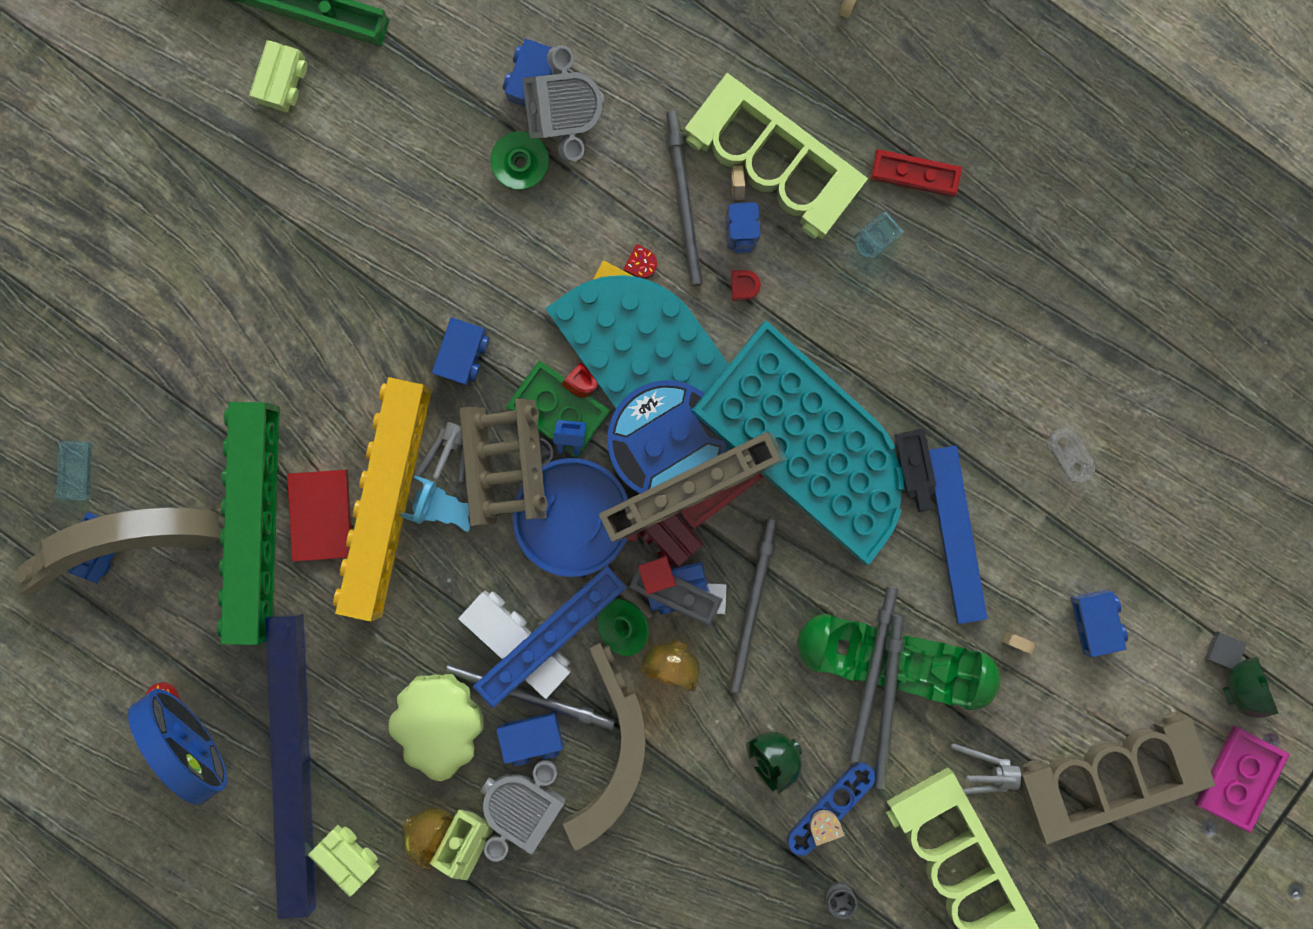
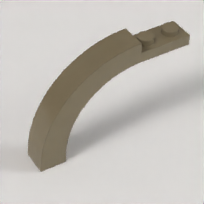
M193 508L139 509L109 514L67 527L42 541L43 550L18 566L17 580L19 582L20 594L31 596L73 567L94 558L116 552L150 547H182L203 550L220 539L218 514L215 511Z
M602 641L591 645L589 649L618 714L621 730V749L616 768L605 788L587 806L563 820L562 825L574 852L601 836L623 813L638 785L645 757V721L636 690L627 694L624 693L623 690L628 688L621 672L615 673L611 664L616 661L610 646L604 647Z

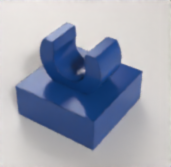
M557 420L553 444H558L557 450L559 453H563L564 445L574 446V455L579 454L580 447H583L586 423Z

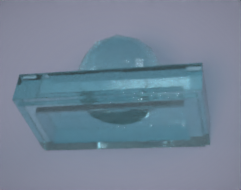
M884 211L854 236L856 247L865 257L875 258L898 239L904 231Z

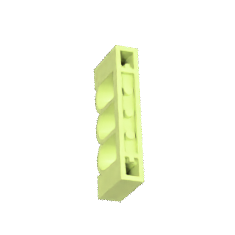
M726 73L684 128L685 141L697 151L702 149L707 153L712 147L714 156L721 164L732 168L733 166L743 165L746 179L753 188L761 192L777 190L776 197L780 207L790 215L802 216L799 222L803 225L802 230L815 239L818 236L823 240L868 180L866 176L729 73ZM743 108L767 127L746 153L731 155L721 147L719 138L739 110ZM773 132H775L800 152L779 178L764 180L754 172L752 160ZM807 156L833 177L814 201L806 205H798L787 197L785 183Z
M949 768L940 771L886 801L890 808L886 812L894 828L900 826L903 832L906 833L911 847L921 858L927 860L926 872L928 879L940 894L947 897L946 909L948 915L959 929H1039L957 778ZM956 806L968 831L937 848L924 849L920 847L917 842V833L920 827L932 818ZM976 843L988 867L958 884L950 886L940 883L937 874L941 863ZM996 880L1008 903L973 922L959 919L958 906L966 896Z

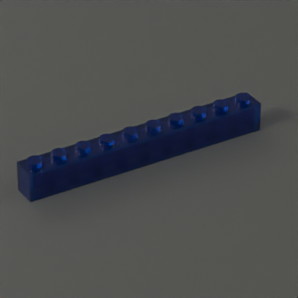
M304 614L273 615L265 617L277 911L278 919L309 917L316 908L314 861L308 856L314 848Z

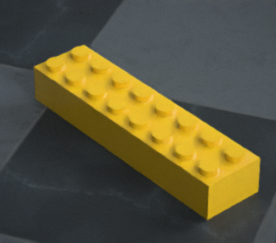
M388 377L387 384L383 383L381 386L379 400L383 402L380 413L376 412L373 420V430H376L374 442H369L366 451V459H369L367 471H363L360 478L359 487L363 491L361 500L356 501L353 510V518H356L354 530L350 529L347 536L346 547H350L348 559H343L340 568V576L343 577L341 589L337 588L333 599V606H337L335 614L370 622L382 618L404 520L400 516L406 511L432 389L423 384Z

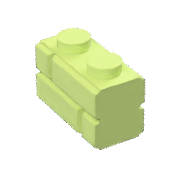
M266 41L249 97L257 104L272 107L286 113L289 112L290 105L294 106L298 99L299 90L296 88L299 78H304L307 71V61H305L306 58L302 52L273 41Z
M459 809L430 864L453 879L468 880L484 850L487 838H490L494 830L484 818L473 812Z
M337 825L308 856L351 897L379 868V865L376 863L378 858L369 848L365 847L362 849L355 842L357 837L349 828H341Z

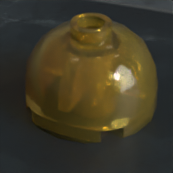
M671 640L670 645L658 644L647 652L639 673L646 674V677L673 687L681 685L685 687L684 690L695 692L699 680L700 667L696 656L687 651V644Z
M427 808L418 812L415 816H410L403 826V848L408 858L421 868L428 871L432 870L429 866L431 865L430 862L455 815L439 808Z

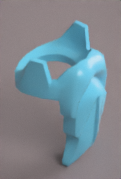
M418 476L414 477L415 480L423 483V486L417 491L412 509L414 514L402 513L400 517L421 524L424 520L433 522L439 520L446 524L452 522L466 532L470 530L468 503H462L457 497L446 495V491L436 487V483Z

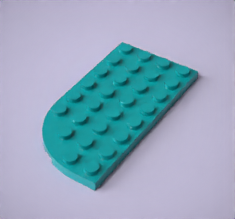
M625 275L600 277L575 287L545 308L616 409L632 391L656 381L671 380L683 382L696 387L705 394L728 365L689 308L671 291L647 279ZM728 444L726 452L732 449Z
M767 320L762 322L690 412L732 449L766 432L774 433L787 461L761 474L862 564L870 565L893 533L902 510L899 508L902 490H904V477L902 467L899 466L894 451L896 447L888 433L872 415Z

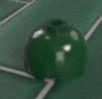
M1258 657L1236 664L1228 673V687L1223 688L1228 705L1235 704L1239 712L1247 717L1261 718L1278 714L1274 698Z
M766 732L747 742L749 758L755 756L759 767L754 768L770 790L773 792L777 790V793L780 794L796 782L802 769L800 757L802 749L795 739L790 740L779 732Z

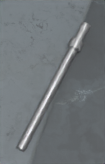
M669 111L666 113L669 135L666 136L668 149L672 151L691 286H697L702 284L683 153L685 140L684 134L680 132L678 112Z
M766 518L762 539L757 544L756 552L758 553V558L729 686V691L740 693L769 558L773 556L775 549L773 540L777 526L776 520Z
M887 586L882 609H879L877 614L878 628L848 760L853 762H860L886 640L892 622V614H896L894 607L898 588Z
M892 614L890 636L886 640L888 658L875 767V782L873 785L877 789H885L900 652L904 651L905 639L902 638L904 615Z
M448 664L445 674H453L456 679L471 684L477 683L484 676L452 664ZM516 687L507 695L578 719V723L587 726L593 724L612 731L616 720L595 713L592 708L586 706L580 708L550 697L545 699L541 694L520 687Z

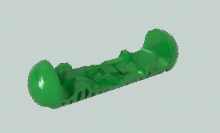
M830 614L814 616L804 624L798 635L797 649L800 659L813 672H827L847 680H861L865 682L877 628L861 622L840 619ZM902 636L905 639L904 651L900 652L896 689L919 695L932 701L948 705H959L967 710L984 708L997 696L1001 682L999 669L994 660L986 653L918 637ZM841 639L849 641L846 655L837 653L838 643ZM886 647L877 685L885 686L888 658Z

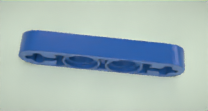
M865 762L852 764L790 830L787 842L793 853L800 856L807 855L816 847L811 832L805 839L807 842L805 847L802 845L795 847L796 841L794 839L797 834L802 837L808 832L804 825L808 823L810 826V820L816 812L821 810L831 811L840 821L873 786L875 772L870 765ZM857 770L861 772L868 770L865 774L868 778L867 781L859 780L854 785L858 790L854 794L851 788L844 784V782L848 780L852 785L857 779L854 774ZM845 790L849 793V800L845 805L840 806L833 802V795L836 791Z

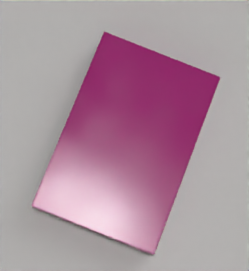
M1233 726L1211 770L1216 786L1202 790L1195 805L1251 833L1290 754Z

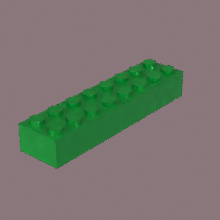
M228 402V409L224 411V424L228 427V434L223 442V454L227 456V465L222 472V484L226 486V496L221 502V514L225 516V527L220 532V544L224 546V558L219 563V574L223 576V589H220L218 593V604L222 607V619H219L217 624V634L221 637V644L259 645L273 640L280 407L265 402Z

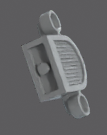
M561 45L552 47L547 54V62L551 67L552 75L522 78L530 138L560 136L558 146L560 157L565 161H577L584 154V144L579 138L575 137V134L588 131L597 123L604 107V96L597 84L589 76L578 72H567V69L573 64L574 57L570 48Z
M539 761L534 767L533 777L523 772H509L501 775L496 780L489 777L480 791V793L485 795L483 801L484 816L489 826L499 833L490 837L484 846V853L489 860L498 862L506 857L509 851L508 840L532 855L553 823L566 798L547 787V785L555 781L557 776V767L552 761Z

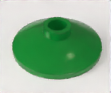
M515 131L504 135L496 142L491 152L490 163L495 177L501 184L511 189L525 190L534 187L544 178L549 166V156L545 145L539 138H530L528 132ZM524 159L526 164L524 167L518 168L515 165L516 161Z
M617 598L598 614L597 626L599 634L606 646L609 645L613 652L622 656H632L639 653L646 646L649 637L648 623L642 611L634 603L626 599Z

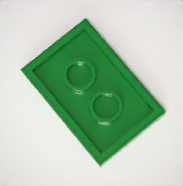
M539 360L505 408L510 411L516 410L515 399L536 400V406L539 411L538 431L554 441L557 420L585 422L586 434L579 454L574 455V446L564 445L563 448L578 458L611 410L591 396L582 398L572 394L561 385L565 378Z

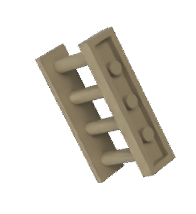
M515 399L516 410L486 415V408H460L470 526L496 524L497 514L526 511V519L547 518L546 510L548 503L544 494L538 431L539 411L536 406V400ZM517 422L519 440L489 444L488 426ZM520 452L521 470L491 473V456ZM523 481L524 499L494 502L493 485Z

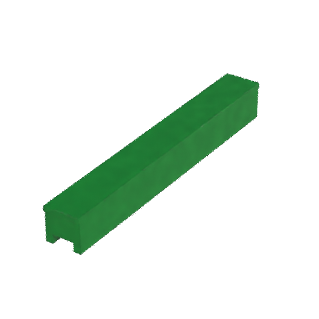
M232 0L382 47L390 22L383 9L354 0Z

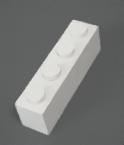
M484 591L458 619L503 659L525 640L531 632L525 627L527 622L515 611L511 614L503 607L505 601L493 591L490 594ZM557 651L525 680L547 699L571 672L572 669L568 667L571 662L561 652Z

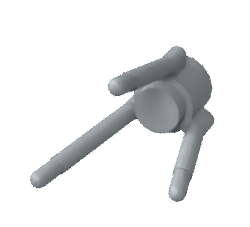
M447 422L445 429L441 428L437 440L414 474L413 481H417L414 479L415 476H421L442 444L445 448L433 478L435 480L439 478L451 449L459 451L461 446L458 481L460 483L464 482L465 463L461 426Z
M951 744L953 750L998 765V767L993 768L992 776H967L966 780L969 782L993 783V785L963 789L965 795L1007 792L1008 789L1018 790L1020 788V767L1011 766L1010 760L999 759L964 746Z

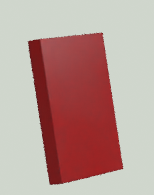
M348 470L288 473L292 561L348 558L350 547H346V541L351 529Z

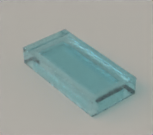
M59 441L56 499L89 500L92 442Z

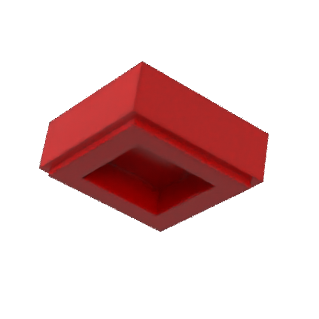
M667 556L638 566L647 595L676 585Z

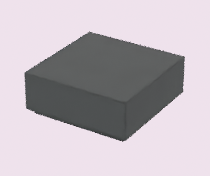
M1215 632L1205 659L1232 669L1240 662L1247 643L1223 633Z

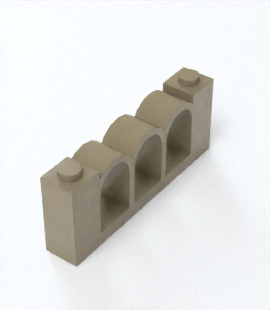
M766 432L600 513L599 516L611 541L623 540L787 460L774 433Z
M1179 712L1168 713L1162 716V721L1154 723L1156 730L1149 728L1136 729L1126 737L1123 746L1109 741L1098 742L1090 747L1085 754L1084 760L1072 755H1062L1052 760L1049 765L1045 762L1040 763V760H1033L1023 764V769H1020V785L1039 838L1045 844H1050L1216 786L1192 718ZM1157 738L1163 748L1173 779L1147 788L1138 764L1137 752L1144 741ZM1110 752H1119L1126 766L1134 793L1107 802L1097 768L1099 761L1104 755ZM1077 765L1081 766L1085 773L1096 806L1068 815L1059 791L1058 780L1064 769Z

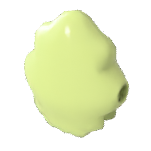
M453 674L417 676L397 696L398 709L390 716L389 733L396 742L403 746L404 761L410 767L420 770L430 779L444 781L451 778L461 766L469 763L474 757L473 740L483 730V713L481 708L470 699L469 687L459 682Z

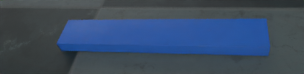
M957 445L929 450L936 481L934 498L957 624L988 619Z
M607 565L473 685L474 689L493 709L627 588L625 584Z

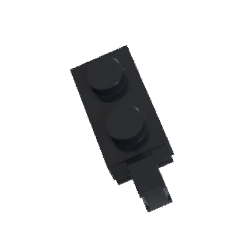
M923 428L894 434L908 498H915L918 512L932 510L930 494H935L934 486H936L925 430Z

